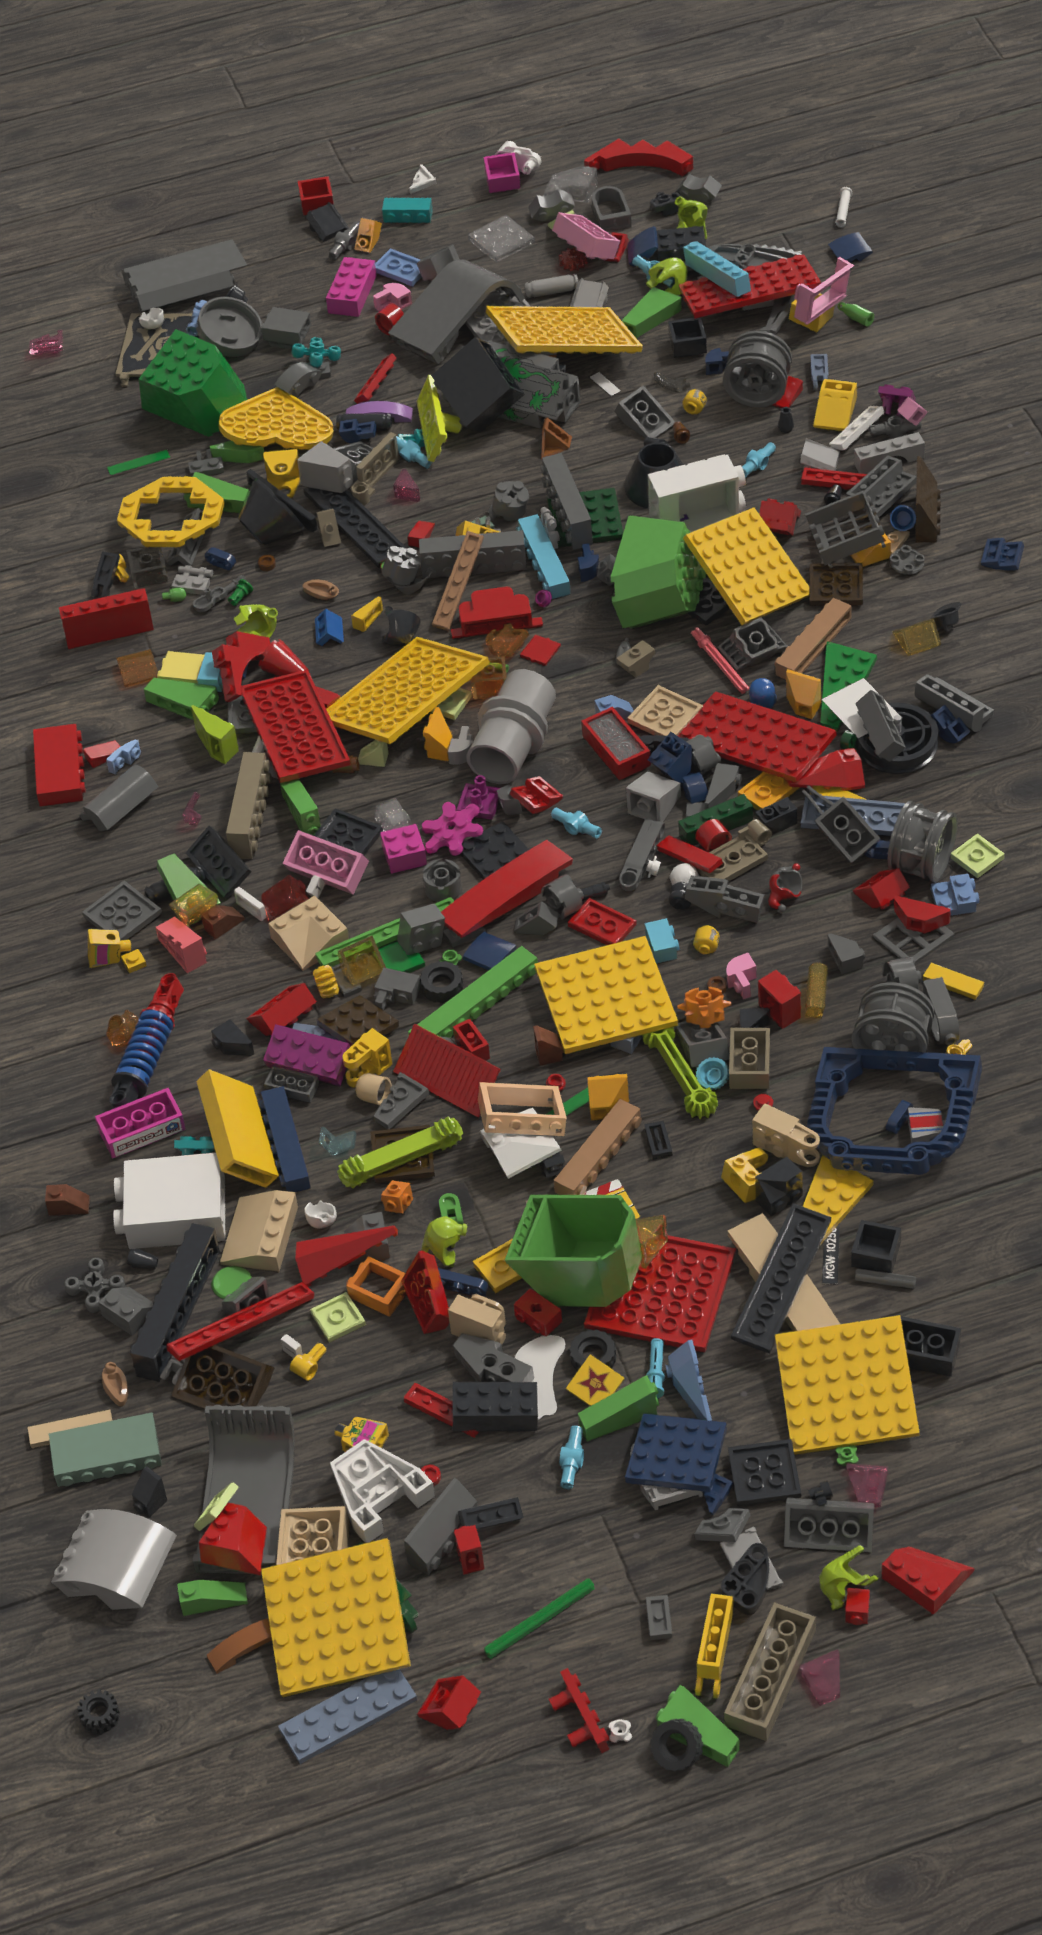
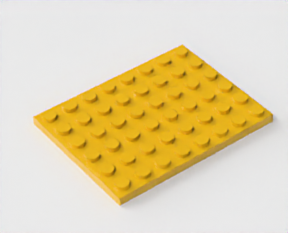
M486 306V314L518 353L532 351L534 353L581 352L587 354L589 352L603 354L604 352L619 354L620 352L635 354L636 352H642L643 346L610 307Z
M416 637L326 710L334 726L391 744L399 736L407 732L415 723L421 721L425 715L433 711L441 702L445 701L452 693L459 690L463 684L470 681L474 675L482 671L490 662L486 656Z

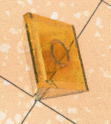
M933 618L893 631L894 636L908 656L941 645Z
M197 884L170 903L169 906L188 927L201 918V914L217 905L218 896L210 889Z
M372 935L338 950L340 969L352 986L381 974L383 968H386Z
M665 1215L636 1219L642 1253L641 1267L644 1269L668 1241Z

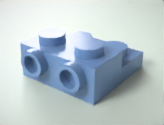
M969 874L950 876V881L931 884L935 905L951 908L950 915L976 912V904H979L978 892L974 893L973 891L975 890L974 878L970 879Z

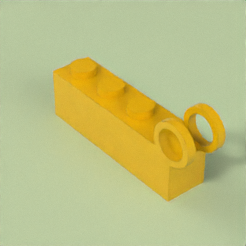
M711 1594L697 1661L696 1696H701L703 1678L715 1680L713 1698H719L721 1672L733 1616V1596Z

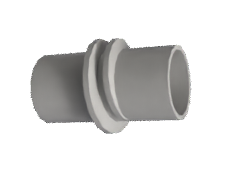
M514 670L508 674L498 695L482 704L477 714L479 732L466 756L471 770L478 776H484L486 781L496 784L512 782L515 780L527 754L539 752L544 742V736L548 732L546 717L556 699L555 689L544 676L531 670Z

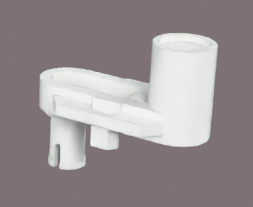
M512 141L505 142L495 154L515 152L518 170L524 174H530L532 170H536L541 164V157L537 153L532 152L529 148L517 147Z

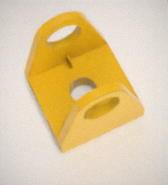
M297 449L263 452L267 481L279 490L290 489L291 492L287 496L292 498L300 483Z

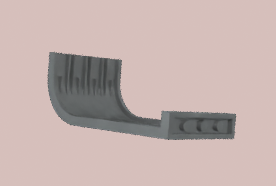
M455 260L440 271L388 334L394 343L439 364L442 358L438 353L493 290L496 289L500 293L504 291L511 298L515 296L519 302H522L525 297L522 294V289L514 282L467 260Z
M206 1406L205 1417L209 1431V1467L202 1513L216 1494L234 1482L239 1488L228 1502L246 1506L267 1527L261 1569L276 1566L281 1509H289L294 1473L295 1439L291 1409L284 1406ZM211 1523L200 1530L197 1554L193 1556L196 1573L251 1574L201 1563L199 1541Z

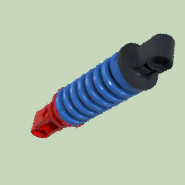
M168 973L161 978L153 1000L140 1013L138 1023L132 1033V1038L111 1080L114 1090L109 1101L114 1109L143 1097L148 1090L147 1087L150 1083V1078L153 1076V1070L157 1066L160 1054L163 1052V1047L167 1043V1038L174 1029L175 1020L173 1016L175 1008L178 1006L179 999L184 991L183 986L174 973Z

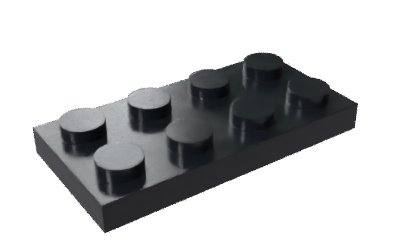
M210 825L186 851L188 857L195 865L201 866L208 880L226 899H229L234 890L252 872Z

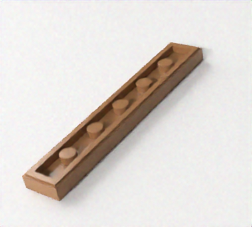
M467 531L434 617L433 627L446 631L450 630L484 540L483 535Z

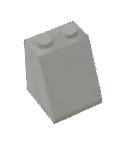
M323 442L318 443L297 459L302 486L343 493L353 485L350 458Z
M647 771L626 788L628 814L642 819L647 818L663 822L681 796V783Z

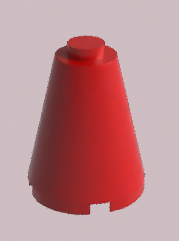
M278 639V642L273 641L263 653L265 658L259 662L260 669L276 676L304 670L309 671L281 639Z

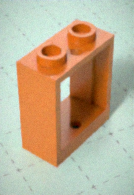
M368 1256L359 1265L355 1275L348 1279L346 1284L348 1295L351 1299L390 1317L406 1295L401 1282L405 1273ZM371 1271L395 1282L384 1298L360 1287Z

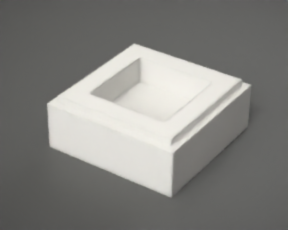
M314 875L306 892L311 897L316 896L319 898L325 882L320 877Z
M287 1334L281 1338L283 1351L292 1358L299 1354L303 1355L301 1345Z

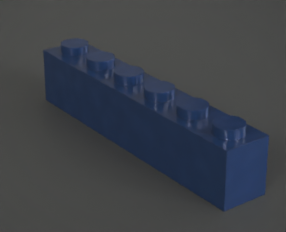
M284 1086L261 1091L262 1100H259L261 1112L265 1111L266 1113L263 1115L265 1127H270L267 1130L269 1142H274L271 1145L273 1157H278V1160H275L277 1171L282 1172V1175H279L281 1187H286L287 1192L310 1189L308 1172Z

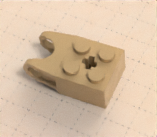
M764 1103L752 1120L753 1145L769 1151L777 1157L785 1158L787 1156L792 1162L805 1167L817 1165L820 1161V1154L816 1150L820 1143L819 1135L800 1124L798 1118ZM811 1137L814 1138L816 1141L812 1144H809L806 1138ZM810 1154L816 1158L813 1161H807L804 1157Z

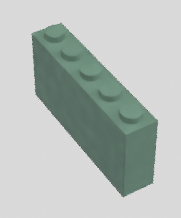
M153 1412L49 1433L53 1470L58 1487L69 1486L79 1482H89L103 1477L109 1478L123 1473H133L134 1471L144 1469L146 1466L150 1469L162 1466Z

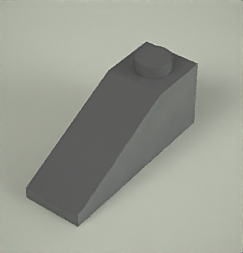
M717 763L705 801V810L725 802L735 793L737 785L741 784L742 774H739V766Z

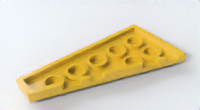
M823 1155L803 1204L805 1208L831 1217L830 1225L821 1244L873 1186V1180L857 1171L833 1168L830 1159Z

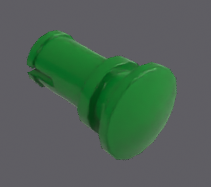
M244 579L238 581L239 584L236 586V590L227 599L233 606H237L244 596L253 592L252 585Z

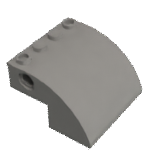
M111 1509L86 1511L81 1517L78 1529L72 1535L69 1547L63 1553L64 1557L60 1565L54 1571L55 1575L51 1582L67 1597L97 1595L112 1610L142 1608L177 1535L152 1520L130 1512Z

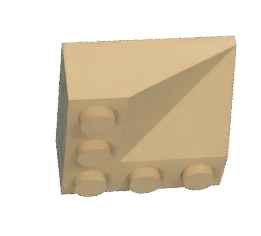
M316 896L311 897L268 923L271 939L303 971L318 962L315 953L349 939L347 927Z

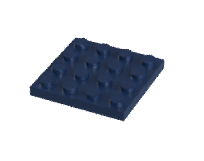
M643 1414L625 1475L626 1483L710 1492L727 1431V1422Z

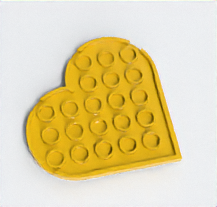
M279 387L226 409L222 412L219 419L220 432L224 437L237 445L266 447L268 444L276 442L286 449L310 450L320 442L328 444L333 437V423L327 416Z

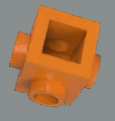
M393 1180L381 1194L385 1211L403 1214L413 1200L410 1183Z

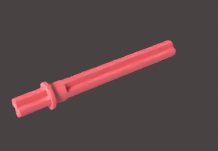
M696 627L691 634L697 640L698 646L708 653L739 692L745 694L749 690L748 685L711 642V638L705 636Z

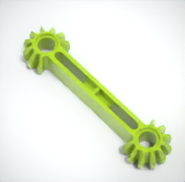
M674 1027L643 1034L644 1044L648 1045L650 1049L653 1047L658 1049L685 1092L684 1105L687 1113H691L692 1118L698 1116L699 1119L702 1116L709 1118L710 1114H715L718 1106L717 1095L715 1092H711L710 1087L707 1089L701 1087L673 1042L675 1038Z
M446 1117L444 1120L440 1118V1121L434 1122V1126L363 1156L357 1154L353 1158L350 1156L348 1160H343V1164L338 1166V1177L346 1187L354 1188L357 1185L360 1187L362 1183H367L368 1178L437 1149L445 1150L447 1147L451 1149L453 1145H457V1141L462 1139V1128L455 1118Z

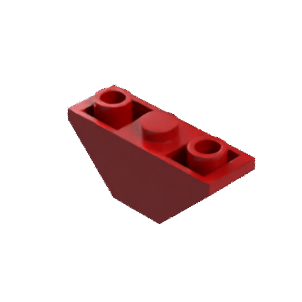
M894 897V912L906 929L927 933L950 923L951 908L906 897Z

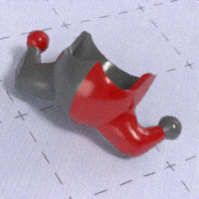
M795 863L793 866L781 867L770 877L769 887L771 893L768 902L771 908L784 912L786 906L779 904L782 899L800 896L802 892V878L798 872L800 870L799 864Z

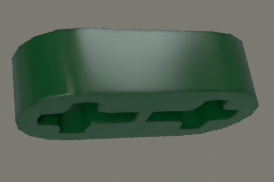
M847 730L843 733L840 740L841 750L854 748L857 752L858 742L855 733Z

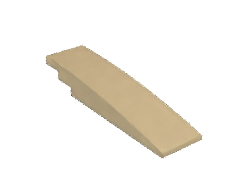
M763 1213L727 1231L728 1237L737 1247L738 1255L749 1268V1274L755 1282L778 1236V1233ZM806 1274L785 1320L793 1332L840 1325L834 1313Z

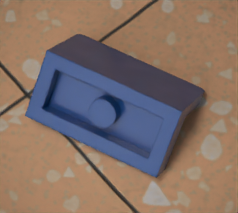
M325 609L315 618L316 643L323 646L331 638L341 644L344 642L342 617Z

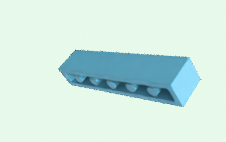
M691 242L683 247L687 266L736 297L751 291L749 273L699 242Z
M538 514L518 519L519 527H516V531L523 530L527 555L529 559H532L534 571H538L537 576L539 582H543V590H548L552 595V599L569 595L570 581Z

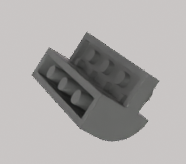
M887 456L849 490L846 496L848 497L864 490L866 497L870 496L879 518L916 484L917 476L903 472L902 461ZM862 508L854 511L853 514L857 517L866 513V510Z
M926 674L915 684L914 693L917 699L936 710L946 705L956 719L960 717L967 728L974 732L980 731L982 724L994 715V709L938 677L933 678Z
M133 765L83 807L84 811L79 816L83 821L92 820L99 831L108 830L159 786L144 768L139 765Z

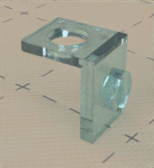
M321 1127L319 1143L333 1156L354 1149L357 1133L351 1131L335 1137L325 1127ZM325 1135L329 1139V1145L325 1141Z

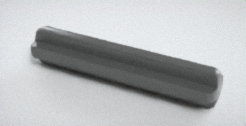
M856 1269L855 1272L856 1281L912 1289L916 1286L915 1276Z

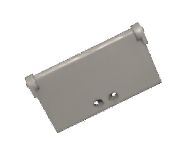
M755 1527L745 1530V1533L740 1534L736 1542L720 1543L732 1568L752 1544L761 1543ZM756 1552L752 1556L755 1559H761L764 1555ZM770 1558L767 1590L776 1589L784 1584L782 1579L779 1578ZM741 1569L739 1574L746 1576L750 1574V1571Z

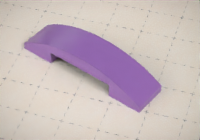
M371 401L347 408L346 414L384 413L387 415L389 413L391 417H394L395 422H411L413 409L395 402Z

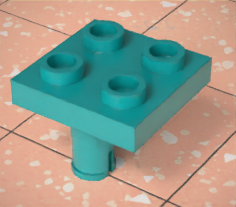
M181 1136L180 1140H174V1148L180 1149L182 1156L193 1155L196 1150L201 1151V1154L213 1153L215 1151L212 1137H200V1140H196L195 1137Z

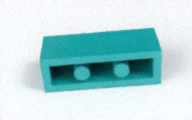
M384 198L382 208L384 222L431 223L433 211L431 198Z

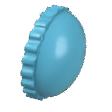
M709 1057L698 1065L696 1078L703 1088L707 1089L710 1087L711 1090H716L727 1083L729 1069L722 1059Z

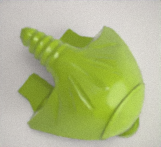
M681 196L677 197L675 200V204L679 207V223L677 228L703 226L705 239H707L705 227L707 206L698 201L685 200Z
M669 258L649 269L650 280L646 284L649 288L652 289L658 283L673 277L675 278L674 286L667 288L665 291L676 296L681 295L679 284L687 281L688 273L687 267L681 259Z
M256 604L239 606L240 613L233 619L237 626L243 623L245 625L237 631L270 638L277 626V609Z
M447 1216L433 1220L427 1226L421 1249L427 1253L430 1249L445 1266L453 1267L455 1252L447 1251V1247L451 1246V1248H454L460 1237L466 1236L467 1224H458Z
M861 1545L827 1564L819 1576L820 1588L832 1603L831 1608L833 1611L844 1605L842 1600L845 1599V1587L848 1583L852 1582L855 1585L869 1586L879 1580L876 1575L872 1577L869 1575L862 1576L849 1567V1562L864 1551Z

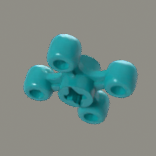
M314 337L310 340L309 348H305L302 344H294L292 346V356L294 358H302L304 355H309L310 365L320 367L323 363V356H327L332 361L339 360L341 349L337 346L324 349L323 340Z

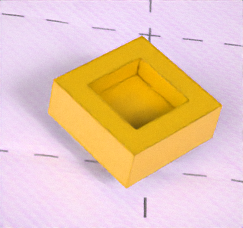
M139 949L121 956L122 962L129 974L147 966Z

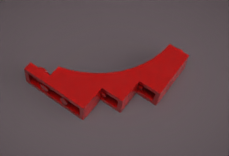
M617 139L584 160L585 173L588 175L600 168L607 172L628 166L659 167L681 176L694 169L693 156L669 141L654 147L645 140L630 146Z

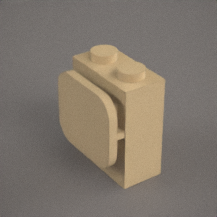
M474 1294L471 1299L457 1295L448 1309L451 1334L460 1337L464 1333L503 1344L506 1333H504V1326L506 1325L504 1308L499 1303Z

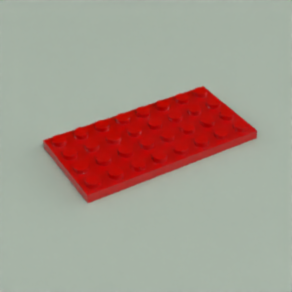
M795 255L792 258H781L775 262H765L762 265L748 266L746 269H742L749 273L751 291L738 297L706 277L679 284V291L695 319L794 295L798 284H804L814 289L821 284V281L805 255Z
M308 670L241 686L242 698L280 783L350 765L348 754Z
M716 691L678 735V737L689 739L699 734L704 737L709 736L713 740V748L721 758L796 783L837 736L834 729Z

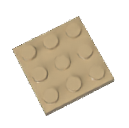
M658 685L630 714L627 721L629 724L652 735L667 736L672 732L678 736L702 709L703 705Z

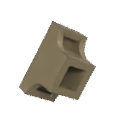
M334 509L316 512L317 525L323 546L341 543Z
M642 640L617 657V664L637 678L649 669V662L655 655V649Z

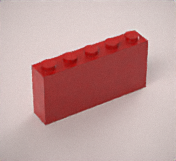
M145 588L59 607L68 649L154 630Z
M76 724L33 729L36 789L40 807L83 801V793H86L85 783L82 782V780H85L84 769H81V767H84L83 756H80V754H83L82 743H79V741H82L81 730H77Z

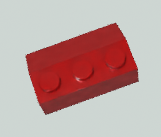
M305 983L291 985L246 1019L264 1035L269 1036L272 1035L275 1024L286 1026L287 1024L295 1023L298 1020L297 1016L312 1010V1005L317 1001Z

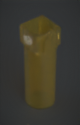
M813 963L809 966L805 1016L821 1019L826 1005L828 973L827 966L822 963Z

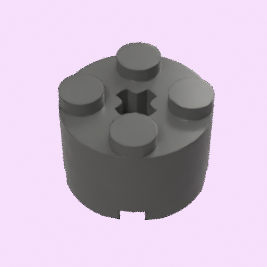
M521 481L498 483L492 504L494 513L497 516L504 517L503 519L507 521H515L522 518L527 509L529 492Z
M391 546L382 568L383 576L386 579L388 576L392 579L391 582L398 585H409L411 581L414 582L421 563L417 551L413 548L406 549Z
M699 734L687 741L692 746L691 770L695 774L700 772L703 775L715 768L717 763L721 762L719 754L713 748V740L709 736L704 737Z
M446 859L445 862L434 860L425 866L423 870V883L425 894L428 898L440 902L449 897L455 899L462 892L460 870L455 862Z
M568 874L557 878L541 889L542 898L545 896L547 899L545 904L558 912V918L561 917V920L582 908L584 894L580 888H576Z
M912 956L883 963L882 974L886 976L887 982L902 983L919 990L918 982H921V973L919 970L916 971Z

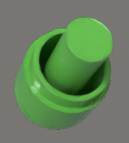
M183 588L169 589V592L162 593V600L170 599L171 602H180L186 598V591Z

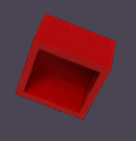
M329 176L297 181L303 216L307 215L309 210L318 209L327 205L328 202L334 205Z

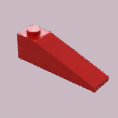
M854 748L837 750L817 758L797 783L785 779L789 787L807 788V786H810L812 788L815 785L824 786V789L841 787V790L847 791L865 788L862 762Z

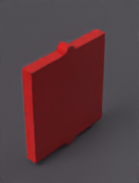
M535 635L521 652L520 657L531 660L532 663L536 662L546 666L561 647V644L550 640V638Z

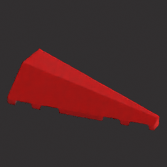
M393 1225L296 1242L295 1259L303 1283L307 1287L311 1286L310 1282L319 1277L325 1278L327 1273L336 1267L340 1269L365 1255L366 1250L374 1245L378 1247L382 1245L381 1241L388 1237H396L398 1229Z

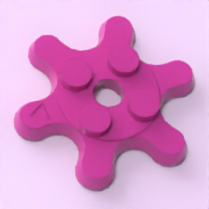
M446 802L442 806L443 814L439 819L426 820L422 823V831L426 834H433V837L426 843L425 848L427 853L433 854L440 847L448 846L451 855L456 856L463 851L462 842L465 838L478 837L483 833L481 825L471 823L472 819L479 813L480 808L475 804H469L465 809L456 811L453 803Z

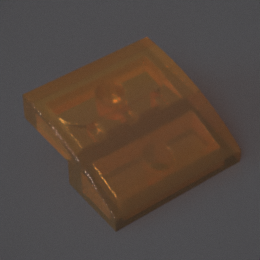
M151 649L116 658L125 688L157 678L158 671Z

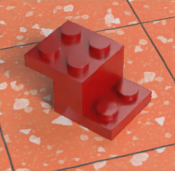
M774 499L761 501L759 515L770 531L793 536L796 518L800 517L801 510L797 508V505L788 501H784V504H781Z

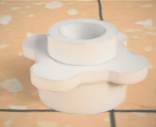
M657 856L654 857L653 861L649 860L646 871L649 872L648 878L650 875H657L661 863L656 860Z
M624 1720L611 1722L609 1724V1729L611 1730L610 1741H630L632 1735L629 1733L631 1723Z

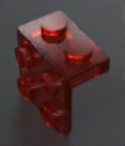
M288 875L261 895L266 916L270 922L291 908H295L308 900L305 893L306 887L302 881Z

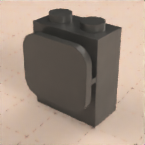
M273 307L270 313L267 314L265 323L261 326L264 340L268 341L270 346L285 349L292 348L294 344H302L311 327L310 312Z

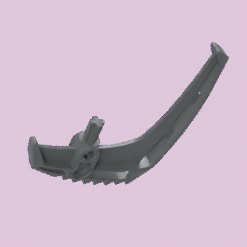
M721 244L709 247L710 250L741 269H746L748 266L762 265L765 262H775L784 257L792 258L795 255H802L801 251L785 250L784 247L777 248L775 245L768 247L766 244L762 246L758 244ZM795 294L789 296L785 306H782L785 297L774 300L768 323L760 331L776 335L790 314L791 303L795 300Z

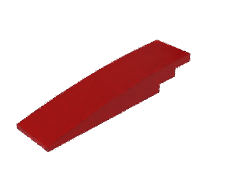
M545 840L495 871L442 910L441 913L445 917L444 925L463 938L540 894L542 887L557 879L561 870L572 865L573 858L548 840Z

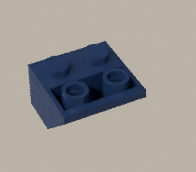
M670 732L657 749L653 751L648 761L661 773L681 783L682 777L687 776L691 771L692 746Z

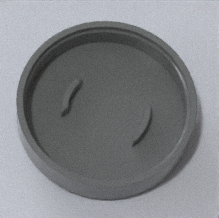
M217 297L206 302L202 306L196 321V331L199 338L216 345L222 355L229 357L244 356L252 352L257 347L262 334V321L258 313L247 303L231 297Z

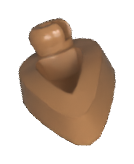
M310 580L303 584L304 592L318 599H331L339 594L337 586L325 580Z
M108 1362L102 1372L103 1388L114 1403L122 1407L125 1405L128 1397L127 1380L122 1370L114 1362Z

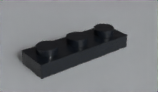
M518 1497L458 1511L461 1526L475 1525L476 1529L524 1518Z

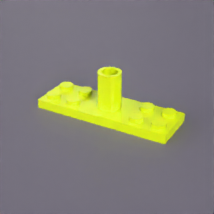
M428 375L417 399V406L427 459L434 462L436 457L440 455L442 443L446 442L447 433L445 431L458 434L462 425L459 422L460 418L458 416L441 412L439 393L433 384V378L431 375Z

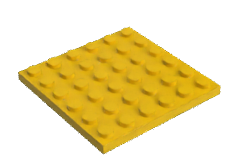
M755 508L686 534L682 538L741 625L810 596V587Z
M646 936L534 964L565 1054L678 1026V1019Z
M900 1315L775 1334L789 1435L792 1440L794 1455L836 1449L841 1446H857L920 1436Z
M387 1538L261 1569L282 1697L411 1666L390 1542Z

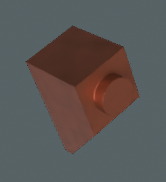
M215 905L201 914L204 930L215 940L245 920V917L233 907Z
M533 1026L535 1050L540 1066L563 1061L562 1053H564V1049L558 1035L539 1026Z
M67 1184L47 1185L45 1203L49 1216L89 1214L90 1196Z

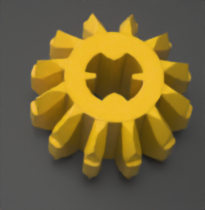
M326 965L315 969L313 976L320 996L324 999L338 994L339 988L332 968Z

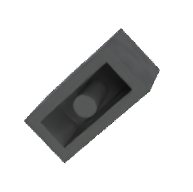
M383 968L374 987L375 1005L384 1010L388 1002L394 1004L395 1001L413 1005L421 989L420 976Z

